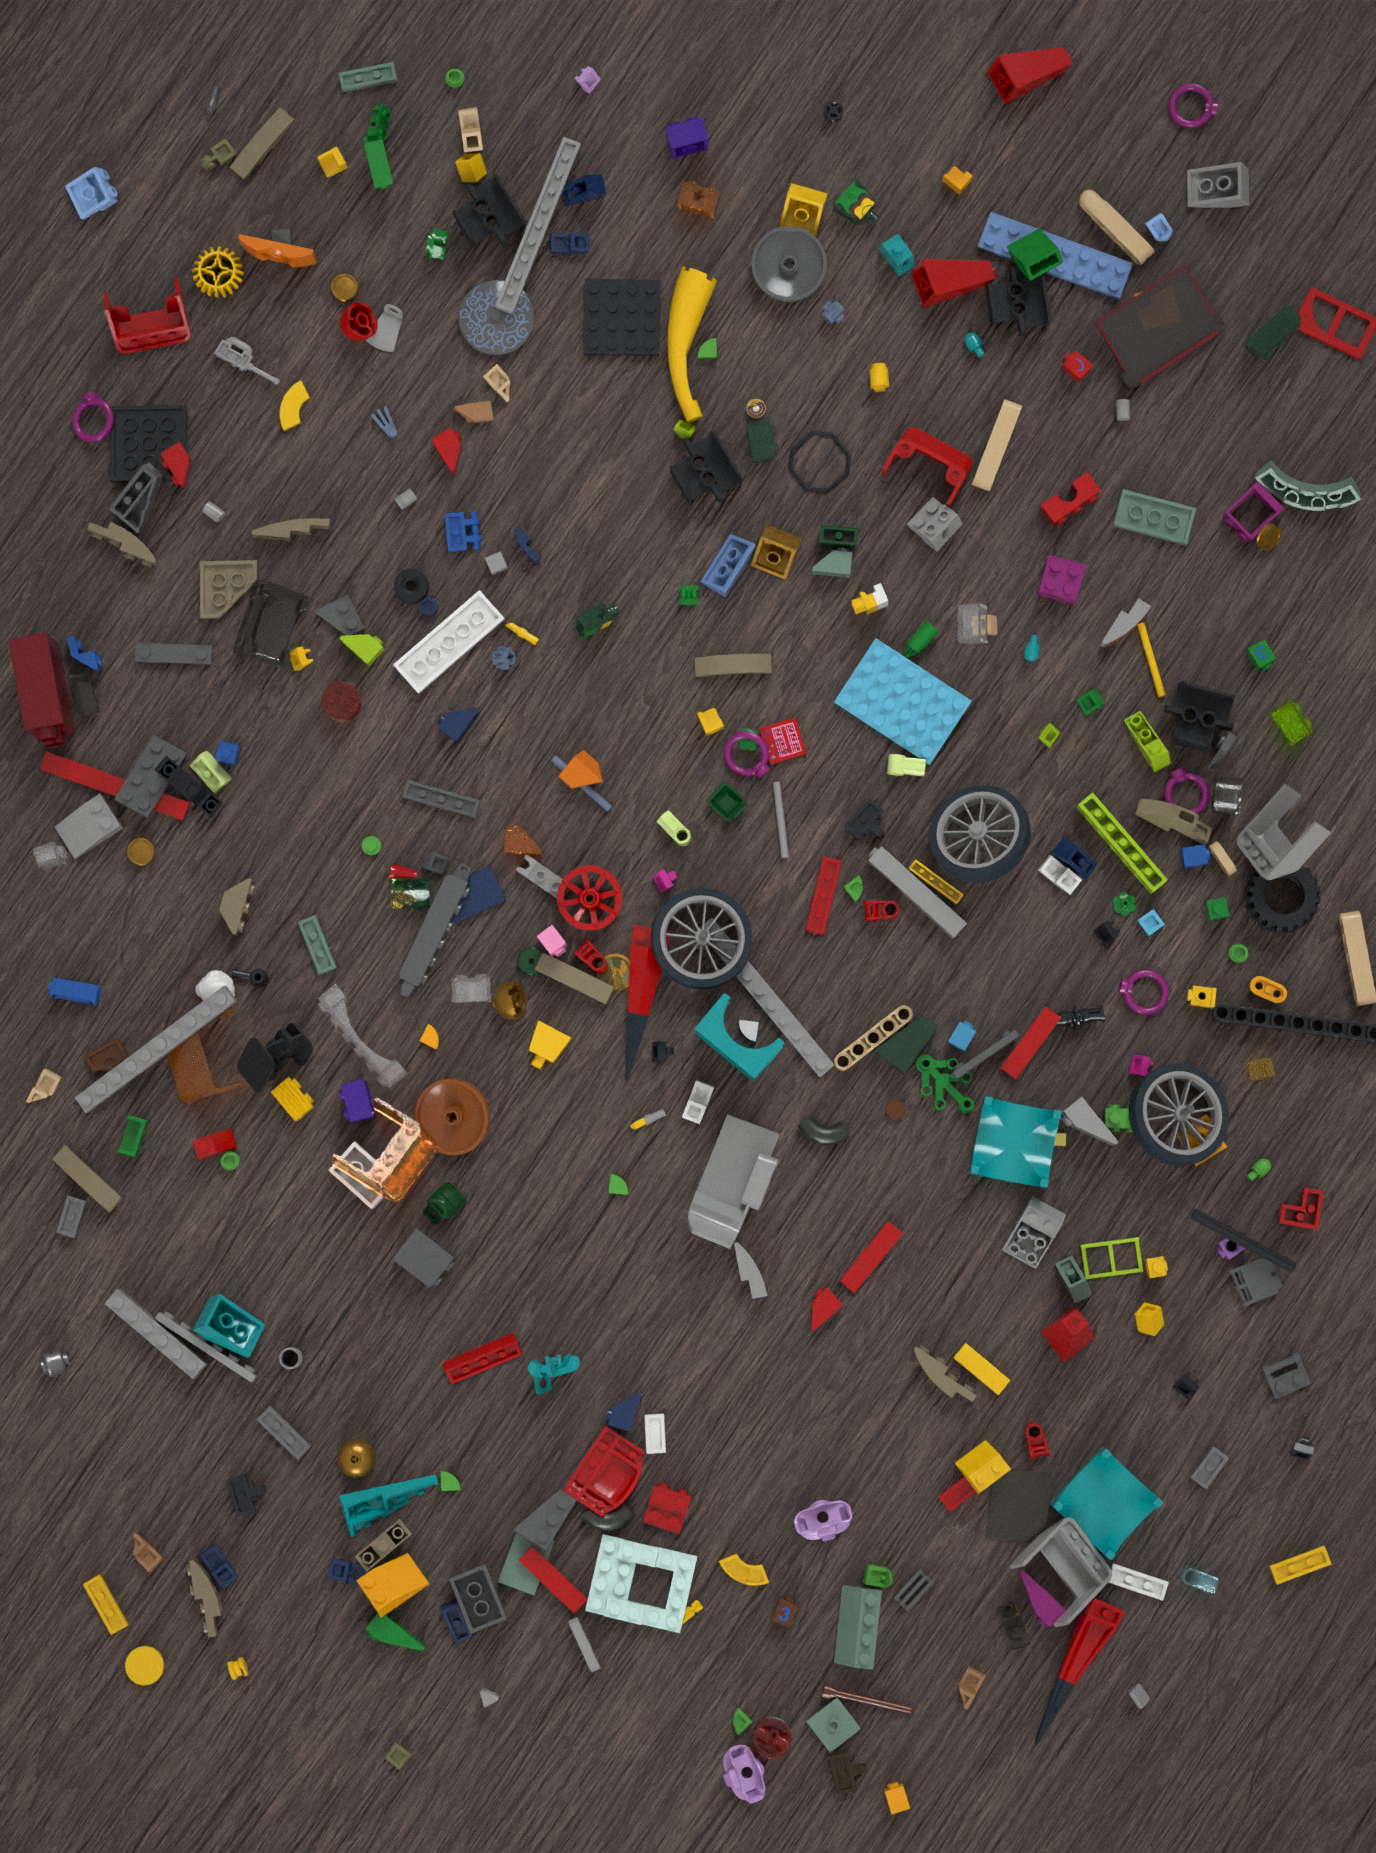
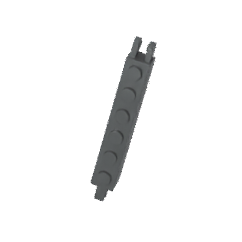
M461 863L453 875L445 876L399 972L400 978L404 980L400 991L403 997H410L416 986L421 987L422 984H426L429 978L427 972L430 967H434L438 958L435 955L438 949L442 950L446 942L443 938L446 932L450 933L454 925L452 919L454 915L458 916L461 911L462 905L460 903L462 898H466L471 888L468 887L470 884L468 879L472 868Z

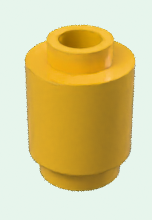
M871 364V369H869L870 388L874 389L875 392L886 391V388L889 387V374L886 364Z

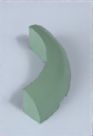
M1272 460L1260 468L1255 475V479L1270 494L1281 499L1282 502L1300 509L1325 511L1326 509L1337 507L1343 508L1361 500V494L1352 476L1332 484H1308L1288 476Z

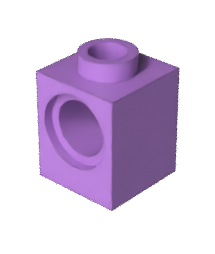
M1223 1238L1216 1243L1218 1246L1216 1248L1217 1252L1222 1258L1226 1257V1259H1231L1246 1249L1235 1243V1249L1232 1252L1228 1251L1226 1243L1229 1239Z

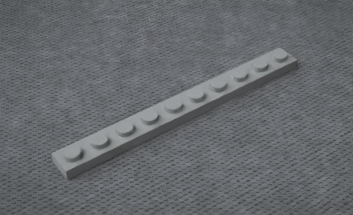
M563 137L496 302V309L510 314L514 313L580 150L581 143Z
M713 918L704 924V930L709 928L714 921ZM715 922L708 932L712 933L721 929V927ZM724 931L711 936V938L730 940ZM710 942L731 958L734 957L737 949L735 944ZM716 952L717 955L722 959V961L726 965L730 962L725 957ZM747 961L742 971L736 976L737 979L820 1078L834 1066L833 1062L750 962Z
M221 987L77 1095L75 1099L83 1111L89 1113L237 1001L228 987Z

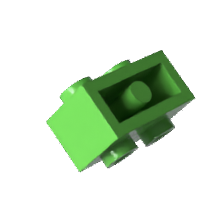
M1108 1105V1108L1103 1109V1123L1110 1132H1120V1129H1128L1127 1132H1132L1129 1121V1105L1128 1109H1120V1105Z

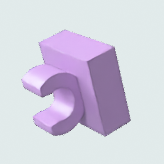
M587 66L586 69H581L582 74L579 77L576 76L575 79L582 89L590 94L601 79L593 68Z

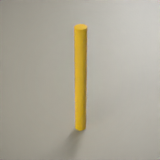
M1145 623L1137 624L1158 698L1166 696Z

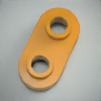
M1256 976L1249 983V989L1254 995L1272 1003H1281L1287 997V991L1283 985L1263 976ZM1256 983H1261L1262 988L1260 990L1256 989ZM1275 990L1280 993L1278 998L1273 996Z

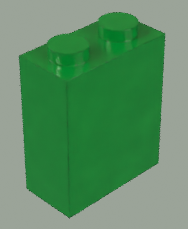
M382 133L364 136V146L374 187H379L380 190L390 187V184H393Z
M1040 228L1007 245L1012 262L1030 281L1063 263L1059 248Z

